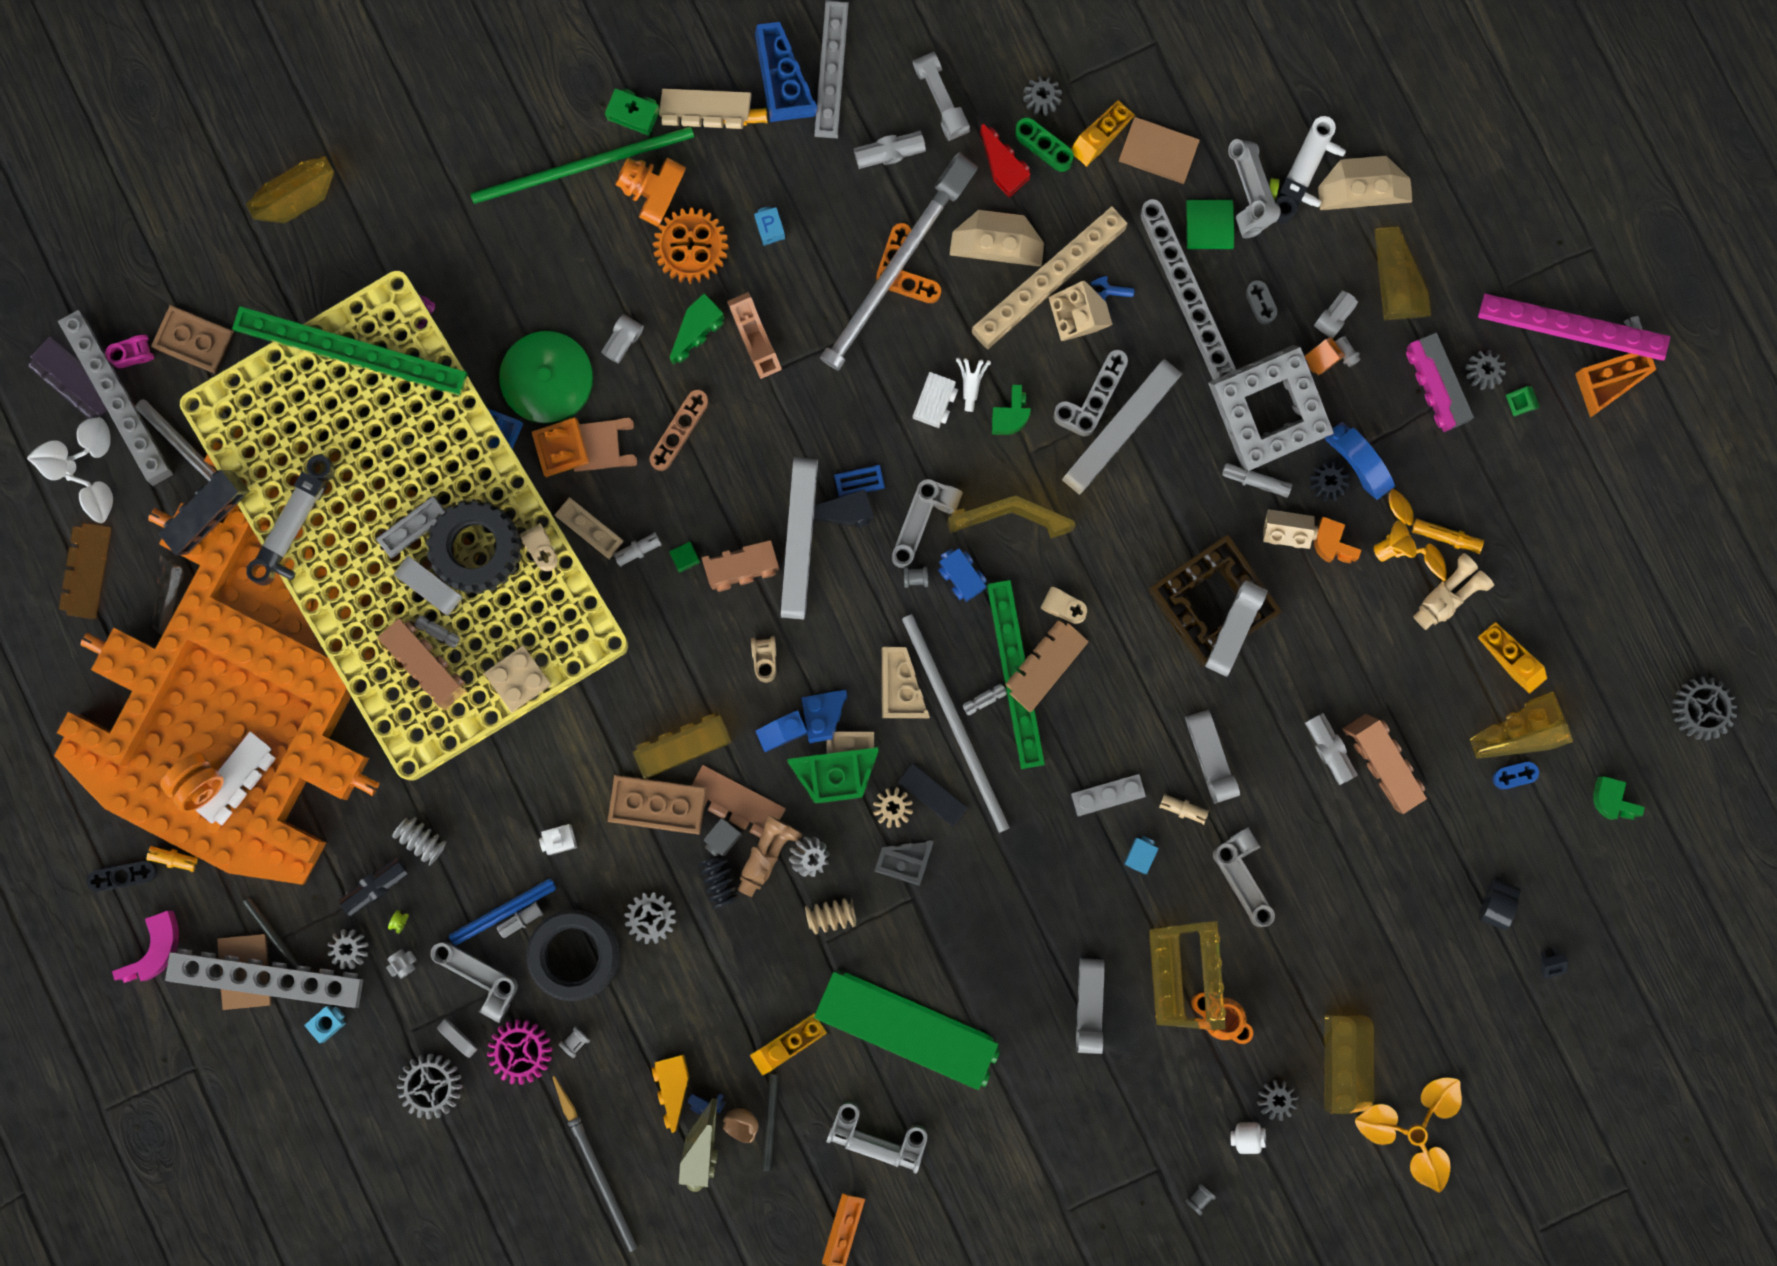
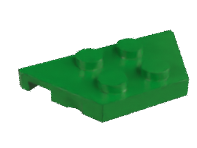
M876 747L787 760L816 804L862 798L879 750Z

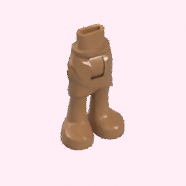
M768 815L757 848H751V855L744 866L740 877L742 882L737 890L752 897L756 889L760 890V885H763L769 879L783 845L788 840H800L803 833L783 821Z

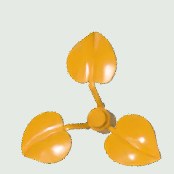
M1391 489L1389 492V504L1394 515L1399 520L1394 522L1391 534L1386 536L1387 539L1374 545V552L1377 558L1384 562L1393 556L1398 558L1406 555L1413 558L1416 556V553L1424 554L1425 563L1430 570L1445 582L1447 572L1442 554L1430 543L1425 548L1416 549L1415 542L1405 526L1406 523L1408 525L1414 523L1411 505L1401 493Z
M1456 1078L1436 1079L1425 1086L1421 1093V1102L1430 1109L1422 1124H1413L1408 1130L1396 1126L1398 1115L1392 1107L1385 1104L1373 1105L1355 1119L1360 1132L1376 1144L1386 1145L1392 1143L1396 1138L1395 1130L1408 1135L1409 1141L1413 1145L1420 1146L1423 1150V1153L1415 1154L1411 1160L1410 1170L1413 1177L1419 1183L1437 1192H1441L1447 1184L1450 1175V1160L1446 1152L1440 1147H1433L1427 1150L1424 1144L1428 1138L1426 1126L1433 1111L1440 1118L1453 1117L1459 1111L1462 1096L1460 1081Z

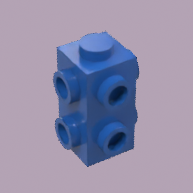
M959 548L956 551L950 549L941 555L942 560L939 563L941 568L938 570L946 581L948 579L951 580L955 586L952 590L959 600L963 598L965 602H968L985 590L986 586L984 583L987 581L980 570L975 572L971 566L973 560L966 551L962 553Z

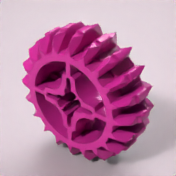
M520 1019L515 1020V1027H513L510 1021L507 1022V1031L500 1026L498 1031L501 1036L498 1034L492 1035V1038L497 1043H488V1047L495 1048L494 1052L487 1053L488 1057L495 1056V1060L489 1062V1065L497 1064L499 1066L494 1070V1073L498 1074L503 1071L502 1080H506L508 1075H510L511 1084L515 1083L517 1077L519 1084H524L525 1076L529 1082H533L532 1073L538 1078L541 1077L542 1074L539 1068L542 1070L548 1069L543 1060L551 1061L552 1059L550 1056L545 1055V1052L552 1051V1047L545 1048L544 1044L551 1041L550 1038L544 1040L541 1038L546 1031L541 1030L539 1033H536L539 1025L534 1024L530 1029L529 1020H525L523 1027H521ZM514 1032L526 1033V1036L520 1043H514L506 1039ZM532 1038L538 1046V1058L529 1049ZM524 1045L522 1052L525 1054V1057L519 1056L516 1059L517 1051L514 1047L520 1048ZM502 1046L510 1053L508 1065L505 1064L502 1058ZM520 1061L530 1062L534 1065L531 1069L524 1072L513 1070Z

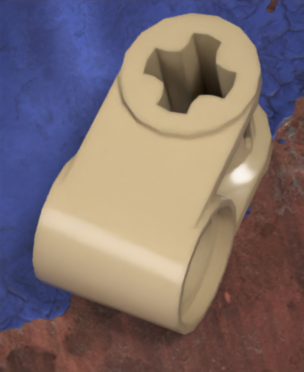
M541 523L519 534L526 549L541 570L551 571L556 568L558 558ZM545 554L548 556V563L543 561L542 556Z
M1050 587L1041 606V609L1049 614L1073 624L1083 622L1087 614V607L1082 601L1069 596L1064 591L1055 587ZM1076 607H1079L1082 615L1078 614L1076 617H1073L1070 609L1075 610Z
M775 636L762 640L751 638L755 674L760 681L765 683L771 682L775 679L777 673ZM769 665L772 668L769 676L759 674L762 666Z

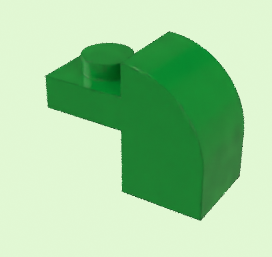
M1012 385L1011 408L993 407L992 434H1014L1026 425L1031 408H1021V406H1026V392H1022V385Z
M1602 776L1597 777L1593 793L1595 807L1601 815L1610 820L1617 819L1619 812L1620 817L1630 820L1643 816L1645 807L1622 801L1626 782Z

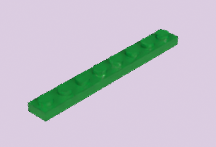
M1010 580L987 584L1005 685L1016 671L1023 676L1025 675L1019 670V667L1025 661ZM1006 686L1021 769L1045 765L1035 710L1033 709L1032 712H1029L1009 694L1012 690Z

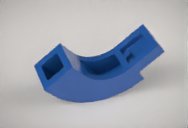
M1341 422L1332 429L1334 434L1325 437L1326 441L1349 462L1358 475L1362 487L1376 500L1395 487L1389 471L1378 454L1355 428L1350 429Z

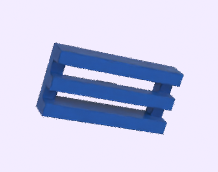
M880 465L834 475L839 498L865 490L867 493L885 489ZM877 472V476L844 483L840 482V479ZM879 481V484L842 491V488Z

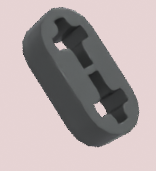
M1258 280L1251 282L1246 289L1248 302L1258 322L1270 324L1277 316V307L1265 283ZM1255 286L1257 289H1262L1260 294L1261 301H1259L1256 294H1251ZM1262 304H1264L1266 310L1272 311L1269 315L1270 318H1267L1266 315H1261L1263 311Z

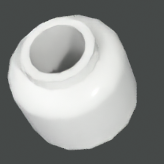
M1257 1122L1238 1123L1236 1130L1231 1131V1145L1236 1146L1240 1154H1258L1262 1148H1266L1265 1128H1261V1125Z

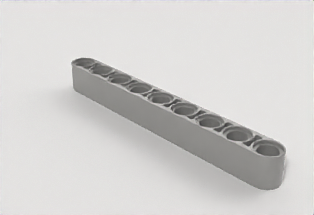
M1154 199L1146 201L1141 210V220L1212 379H1217L1235 371L1236 368L1162 204ZM1153 208L1157 211L1158 215L1151 217L1147 215L1146 209ZM1163 229L1166 231L1167 236L1160 238L1155 234V230ZM1173 250L1176 253V257L1170 259L1166 257L1164 251ZM1180 270L1184 272L1186 278L1182 280L1177 279L1174 276V272ZM1190 291L1195 295V299L1191 301L1186 300L1183 293ZM1193 313H1202L1204 320L1201 322L1194 320ZM1210 333L1214 341L1210 343L1205 342L1202 335ZM1212 355H1221L1223 362L1220 364L1214 363Z

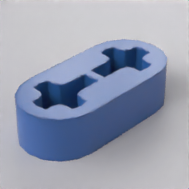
M1531 762L1500 768L1494 773L1493 782L1500 789H1509L1536 781L1539 776V769ZM1525 766H1527L1528 770L1532 769L1533 774L1529 775L1530 779L1527 776H1518L1519 772L1525 771ZM1502 772L1505 775L1513 774L1514 779L1507 780V785L1499 781Z

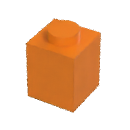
M1331 337L1324 340L1304 357L1307 360L1308 368L1313 373L1316 372L1320 375L1341 360L1345 354Z

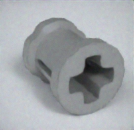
M574 1027L573 1033L564 1042L561 1041L559 1046L569 1056L575 1058L577 1056L576 1052L585 1043H589L590 1039L578 1027Z

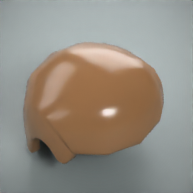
M734 1108L728 1111L723 1119V1129L731 1137L745 1143H751L754 1140L759 1125L752 1112L743 1108Z

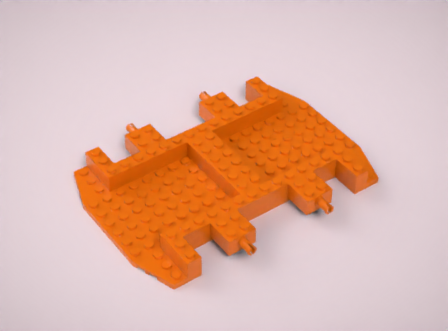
M243 428L235 431L234 438L238 439L243 435ZM269 437L266 445L272 446L275 444L276 437ZM216 442L213 447L214 451L220 450L223 444ZM302 444L299 447V454L307 452L308 444ZM250 448L246 452V458H252L255 455V448ZM334 452L331 455V461H338L341 453ZM207 454L204 461L212 467L216 468L212 460L210 459L209 455ZM280 457L278 465L284 466L287 464L288 457ZM320 464L316 467V473L320 470ZM363 465V469H366V470L370 469V468H368V467H366V466ZM262 468L258 471V478H264L267 475V468ZM345 472L343 481H350L353 477V472ZM299 476L291 478L290 486H294ZM385 479L377 480L375 489H382L385 486ZM242 480L245 486H247L246 480ZM331 483L325 484L328 487L326 488L324 494H328L331 492ZM273 488L270 491V498L273 499L278 496L279 488ZM410 488L408 489V497L417 495V492ZM357 492L354 498L355 501H362L365 497V492ZM397 499L389 500L387 509H394L397 506ZM237 504L228 513L223 524L219 522L188 555H181L199 564L200 567L156 648L116 628H113L106 642L91 635L89 632L85 634L84 638L92 643L82 640L81 646L98 654L91 670L131 690L132 693L111 731L79 714L68 712L57 731L64 738L54 756L104 809L230 874L305 885L326 845L325 841L286 822L306 781L343 800H348L354 787L373 796L376 790L368 785L378 789L380 783L362 774L369 760L368 757L330 738L352 696L280 575L275 572L274 580L264 586L258 585L248 578L246 574L247 566L255 559L262 545ZM337 504L334 508V513H342L344 504ZM154 508L152 513L160 518L149 515L148 520L163 527L165 522L174 518L180 511L178 508L172 517L158 508ZM371 511L367 514V522H372L376 519V511ZM322 515L314 519V526H320L323 523L324 517ZM270 520L262 522V531L269 529L271 525ZM349 524L346 528V533H354L356 524ZM300 528L294 539H298L302 536V528ZM331 535L326 539V546L330 547L335 544V536ZM465 536L464 545H471L472 542ZM161 539L159 544L171 550L164 540ZM417 539L411 544L412 550L421 547V539ZM363 543L358 547L359 554H365L368 551L367 543ZM309 548L305 552L306 559H310L315 555L314 548ZM401 553L392 559L390 558L391 562H397L401 558ZM347 556L339 557L337 561L339 567L347 564ZM426 559L423 567L429 570L432 568V563ZM294 560L287 561L285 567L292 570L295 564ZM375 563L370 567L371 574H377L380 571L379 563ZM260 567L257 569V578H261L265 575V567ZM320 568L317 572L318 579H323L327 575L326 568ZM359 576L351 577L349 581L351 587L359 584ZM387 583L382 587L383 595H387L392 591L391 583ZM333 588L329 592L330 599H335L339 595L338 588ZM371 596L363 597L361 601L363 607L371 604ZM317 600L309 603L308 609L310 612L318 608L319 603ZM401 603L397 604V605L394 607V614H395V615H400V614H398V613H396V612H397V610H398V608H399V606H400ZM345 608L341 612L342 619H348L351 615L350 608ZM377 616L373 621L374 627L383 625L384 618L383 616ZM357 628L353 632L354 640L360 639L363 636V629ZM337 640L333 643L332 649L334 652L342 649V641ZM369 648L365 652L366 660H371L373 655H375L374 648ZM397 661L398 667L403 668V664ZM249 732L255 734L273 749L270 753L276 760L267 771L262 770L260 767L256 769L263 776L251 790L243 785L242 789L248 794L236 809L229 804L226 806L233 813L223 825L216 821L213 824L210 823L196 810L190 813L181 812L174 804V798L168 797L160 786L162 778L167 771L177 762L191 754H203L210 762L211 768L219 771Z

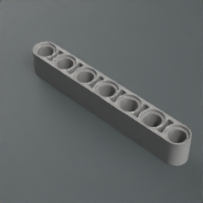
M1164 359L1067 472L1062 481L1080 495L1176 383L1182 373Z
M794 457L781 618L805 620L818 459Z

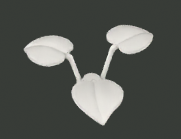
M98 417L83 421L77 429L78 443L85 448L82 452L68 456L66 446L60 441L54 440L38 446L30 453L27 459L36 466L43 476L50 480H59L62 477H66L68 481L72 480L86 485L87 488H83L79 492L80 504L94 521L103 523L106 521L113 505V495L110 488L100 481L94 482L91 485L89 481L73 476L76 471L75 459L86 455L88 452L93 457L99 458L110 447L111 437L109 428L105 421Z

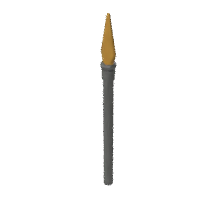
M553 1076L563 1113L568 1119V1126L572 1127L571 1130L574 1136L577 1137L629 1252L638 1247L587 1139L583 1124L580 1123L581 1118L577 1116L575 1107L557 1078Z

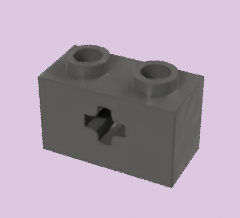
M721 818L704 839L707 843L705 848L714 856L718 857L719 854L725 856L743 834L725 819Z

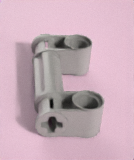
M846 1101L841 1104L835 1122L832 1124L827 1143L831 1141L845 1146L847 1150L869 1156L896 1167L900 1165L912 1169L913 1173L917 1174L927 1142V1131L923 1126L916 1124L909 1127L903 1144L900 1146L856 1130L855 1127L860 1115L859 1106L853 1101ZM846 1107H851L855 1110L856 1115L852 1119H847L843 1116L842 1110ZM913 1131H919L923 1134L924 1138L921 1142L916 1143L910 1139V1134Z

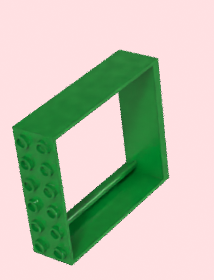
M839 969L833 972L814 1016L819 1021L976 1090H979L980 1086H986L991 1074L988 1070L990 1063H996L1001 1051L994 1037Z

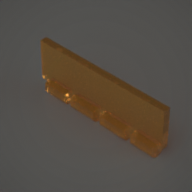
M83 523L82 528L73 527L70 543L79 544V547H69L66 566L75 567V570H65L62 589L71 590V593H61L59 610L67 611L68 616L96 620L111 527Z

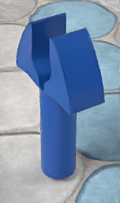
M1107 276L1098 278L1091 283V286H1101L1104 289L1100 293L1096 292L1104 301L1109 295L1133 297L1135 293L1134 288L1110 286L1107 282Z

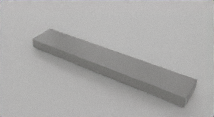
M826 1L815 137L838 138L849 2Z

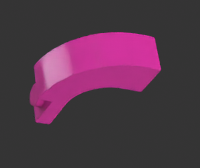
M165 911L145 919L151 939L147 954L134 964L112 971L114 980H123L126 983L137 979L138 974L140 981H147L160 974L168 966L170 952L176 953L179 941V928L174 911Z

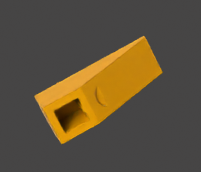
M1118 100L1078 137L1071 148L1074 156L1087 167L1134 118L1135 114Z
M1496 622L1478 636V639L1510 676L1529 694L1547 679L1545 667Z
M812 1014L750 1055L762 1076L827 1034L820 1021L814 1018L815 1014Z
M684 1054L654 1062L655 1067L652 1068L654 1081H659L661 1088L660 1091H657L659 1102L661 1105L665 1104L667 1114H663L665 1126L671 1129V1133L677 1131L690 1078Z

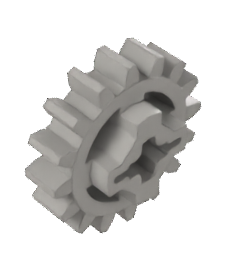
M643 893L642 900L635 897L634 901L636 904H628L631 913H625V916L630 918V921L625 923V926H632L633 929L630 930L629 934L637 933V941H640L643 937L645 938V944H649L650 939L653 938L656 944L659 943L658 937L660 936L664 940L667 939L666 931H674L670 924L677 921L671 919V915H674L676 911L669 910L672 903L668 902L665 904V896L662 895L659 899H656V893H652L651 898H648V895ZM651 902L659 904L664 910L657 911L653 908ZM643 905V912L640 917L635 918L638 908ZM648 912H651L652 915H661V917L653 920V925L646 921L640 922V920L648 916ZM666 919L663 929L658 931L659 923L661 920ZM637 926H645L650 934L643 933Z

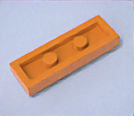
M842 1193L822 1264L826 1266H846L865 1202L864 1198Z

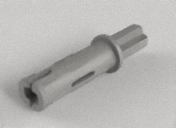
M1228 463L1224 466L1222 472L1224 477L1240 481L1244 486L1248 484L1288 498L1292 487L1291 483L1250 470L1248 471Z

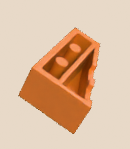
M1630 353L1582 368L1575 375L1590 418L1654 372L1656 367L1653 359Z

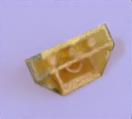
M325 156L319 159L303 161L264 184L254 194L252 199L248 200L245 204L254 220L286 223L325 200L334 170Z

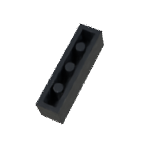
M218 470L213 473L207 485L200 487L195 492V497L190 502L183 504L179 508L180 512L174 518L165 522L163 525L164 529L159 533V536L175 555H188L250 492L233 470Z

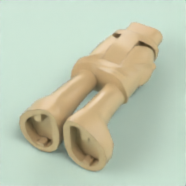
M1463 553L1458 559L1456 571L1445 582L1442 581L1425 598L1422 605L1419 606L1420 610L1413 617L1427 630L1432 624L1436 625L1438 622L1446 621L1452 617L1455 610L1471 594L1478 590L1488 591L1494 586V583L1484 572L1478 571L1457 593H1452L1451 591L1478 569L1476 563L1467 554Z

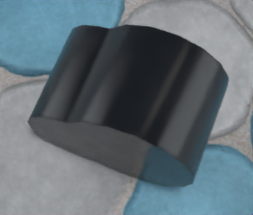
M1492 879L1480 909L1479 920L1507 930L1516 914L1521 889L1498 879Z

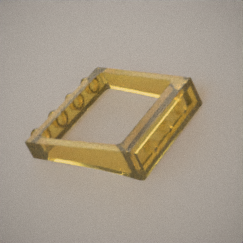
M1217 921L1149 930L1156 1025L1206 1030L1226 1029V1010L1223 1001L1224 985L1221 976L1222 960L1220 959V936L1218 934ZM1200 933L1206 1019L1185 1016L1179 947L1180 934Z

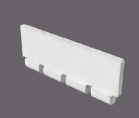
M249 732L218 771L224 779L220 791L213 799L196 811L213 824L216 821L223 825L233 813L226 806L229 804L236 809L248 793L242 789L243 785L251 790L263 776L256 769L260 767L262 770L267 771L276 760L270 753L273 749L255 734Z

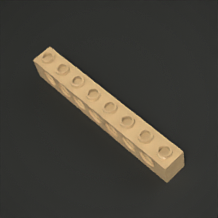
M1110 207L972 327V334L988 350L1124 232L1127 222L1113 207Z

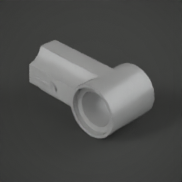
M1342 290L1330 308L1323 312L1314 324V327L1333 339L1344 325V320L1356 307L1358 301L1350 293Z
M622 314L614 326V333L601 353L619 364L630 345L634 344L641 335L644 326L627 315Z

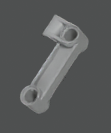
M933 51L913 60V65L919 79H926L942 114L941 127L947 140L951 141L969 133L970 126L962 108H954L938 72L942 71L936 53Z
M1235 139L1230 143L1228 152L1230 158L1235 161L1250 204L1236 216V220L1242 237L1251 238L1276 222L1281 211L1271 194L1258 156L1259 147L1257 143Z
M929 479L920 482L892 553V562L895 566L904 568L911 564L932 507H936L949 514H955L963 494L961 490ZM930 486L934 494L930 497H925L921 493V488ZM897 552H907L909 560L906 562L898 561L896 557Z
M1249 827L1230 837L1231 839L1217 846L1213 852V858L1250 917L1251 922L1257 927H1266L1273 923L1275 919L1274 911L1269 906L1241 859L1260 848ZM1222 848L1228 849L1231 853L1228 861H1224L1220 857ZM1261 909L1266 911L1268 915L1264 923L1257 919V913Z
M441 942L434 945L431 950V958L435 963L450 969L489 991L488 997L479 1012L500 1023L517 992L518 983L516 979L459 949L450 942ZM441 946L446 947L449 951L447 959H442L438 955V950ZM502 981L510 983L511 990L509 993L501 991L500 984Z

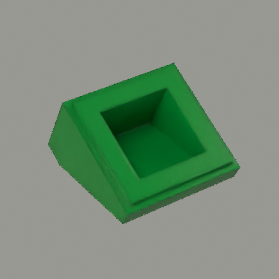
M1526 386L1506 395L1514 417L1539 408L1532 386Z
M691 542L669 551L679 573L700 563Z

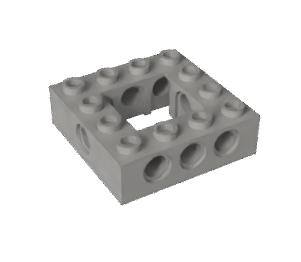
M1292 345L1208 382L1240 465L1245 470H1252L1334 434L1301 347ZM1283 380L1284 387L1288 389L1292 398L1294 412L1302 416L1303 419L1293 423L1288 422L1284 424V427L1271 433L1265 432L1263 433L1264 436L1260 437L1245 397Z

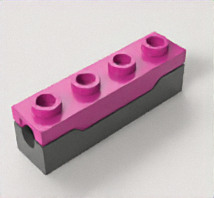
M1437 333L1412 342L1407 347L1406 355L1410 364H1414L1417 370L1415 375L1418 383L1424 386L1427 404L1430 407L1432 406L1435 411L1434 420L1439 428L1442 427L1443 432L1470 422L1474 416Z

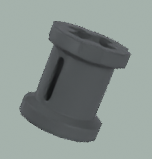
M924 566L923 569H908V567H904V588H908L909 585H924V587H928L927 566Z
M1200 1183L1198 1185L1199 1189L1190 1199H1186L1185 1202L1201 1216L1205 1206L1211 1200H1215L1216 1197Z

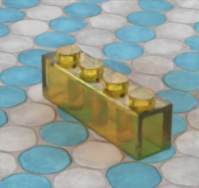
M714 713L702 718L703 722L694 726L693 723H689L680 727L681 732L672 735L671 732L659 736V741L653 744L647 741L637 745V750L633 754L643 778H650L732 743L720 715L716 717Z

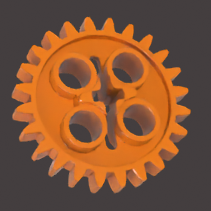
M690 208L689 214H686L681 209V216H677L676 213L672 212L673 220L665 217L664 220L667 225L658 226L662 233L654 234L655 238L660 240L653 243V246L659 249L654 252L655 257H661L657 261L658 265L665 264L663 272L666 273L671 270L670 277L673 279L676 275H679V282L681 283L685 277H687L689 284L692 283L695 277L701 283V276L703 275L709 280L710 271L717 274L716 265L724 266L720 258H727V254L722 250L729 249V246L722 242L728 240L727 235H720L725 231L724 227H717L719 224L718 219L711 221V213L704 217L702 209L697 214H694L693 208ZM677 230H684L686 232L685 236L681 239L675 238L674 233ZM705 230L709 232V235L705 239L697 238L698 232ZM690 242H694L695 245L692 247V250H688L687 247ZM671 244H676V245H681V246L671 247L670 245H671ZM708 244L711 245V248L703 247V246H706V245H708ZM676 253H684L685 258L682 261L677 262L673 260V256ZM700 253L708 255V259L704 262L697 261L696 257Z

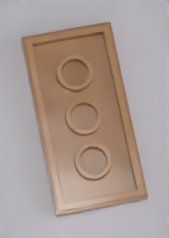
M614 775L607 822L701 835L708 788Z

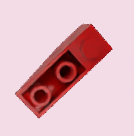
M983 124L981 125L980 133L993 181L1010 198L1030 180V168L1024 161L1021 160L1019 162L1013 156L1015 153L1008 144L1005 143L1003 145L998 140L999 135L992 127L987 128Z

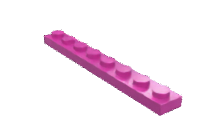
M1484 294L1478 316L1481 319L1663 361L1665 360L1671 337L1489 294Z

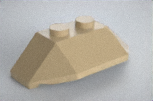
M1387 156L1340 160L1318 187L1319 200L1321 201L1320 210L1410 203L1413 201L1410 178Z
M978 210L953 231L950 255L1041 267L1044 242L1024 215Z

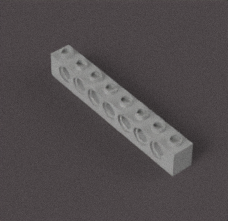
M77 310L59 320L58 323L146 480L154 486L172 476L173 473L138 410L135 408L114 367L106 359L105 351L86 317Z
M179 948L177 953L170 952L165 978V981L359 1008L363 979H358V974L343 972V976L334 975V970L320 969L319 973L310 972L311 967L296 965V970L287 969V964L272 962V966L263 965V960L249 959L248 963L239 962L240 957L225 955L224 960L215 958V953L201 952V956L192 955V950ZM193 961L199 964V971L196 974H192L189 971V965ZM217 964L223 968V974L219 978L213 975V968ZM240 968H244L247 972V976L243 981H239L236 977L237 970ZM264 971H267L271 977L266 985L260 981V975ZM288 974L294 978V984L290 988H287L283 983L284 977ZM310 978H315L318 982V987L315 991H310L307 987V982ZM334 981H338L342 986L341 992L337 995L331 992V984Z

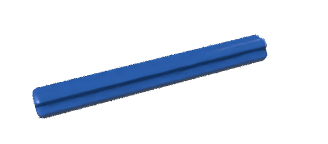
M552 879L542 882L449 935L451 943L458 945L555 891L556 885Z

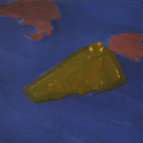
M1554 692L1531 699L1525 703V708L1516 714L1511 712L1506 716L1507 719L1499 725L1493 724L1470 739L1476 759L1551 750L1573 742Z

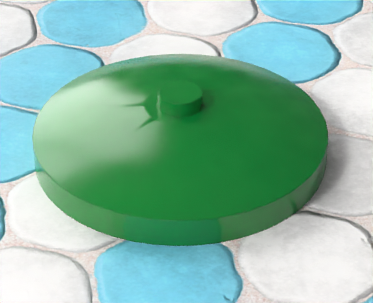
M541 331L521 338L508 350L500 368V387L506 402L519 416L534 423L555 424L571 418L582 409L592 391L593 370L587 354L576 341L561 333Z

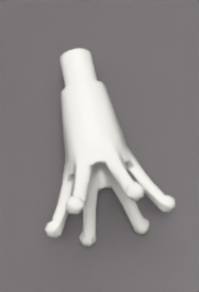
M956 358L963 377L965 411L974 412V403L977 400L980 381L991 361L988 360L980 371L984 362L979 360L975 372L971 373L968 359L965 358L963 360L966 367L965 372L961 359Z

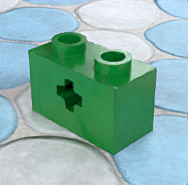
M615 88L605 116L608 121L650 136L659 115V106L655 100L649 97H643L642 99L635 96V93L623 88L621 91ZM637 107L638 111H633L632 114L629 112V109L633 110Z

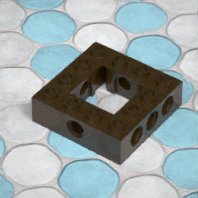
M1229 535L1223 537L1148 590L1201 668L1206 665L1223 625H1220L1207 635V628L1204 622L1199 621L1190 608V602L1181 596L1217 571H1220L1236 596L1245 581L1266 589ZM1267 592L1261 608L1257 611L1246 637L1282 612L1269 592Z

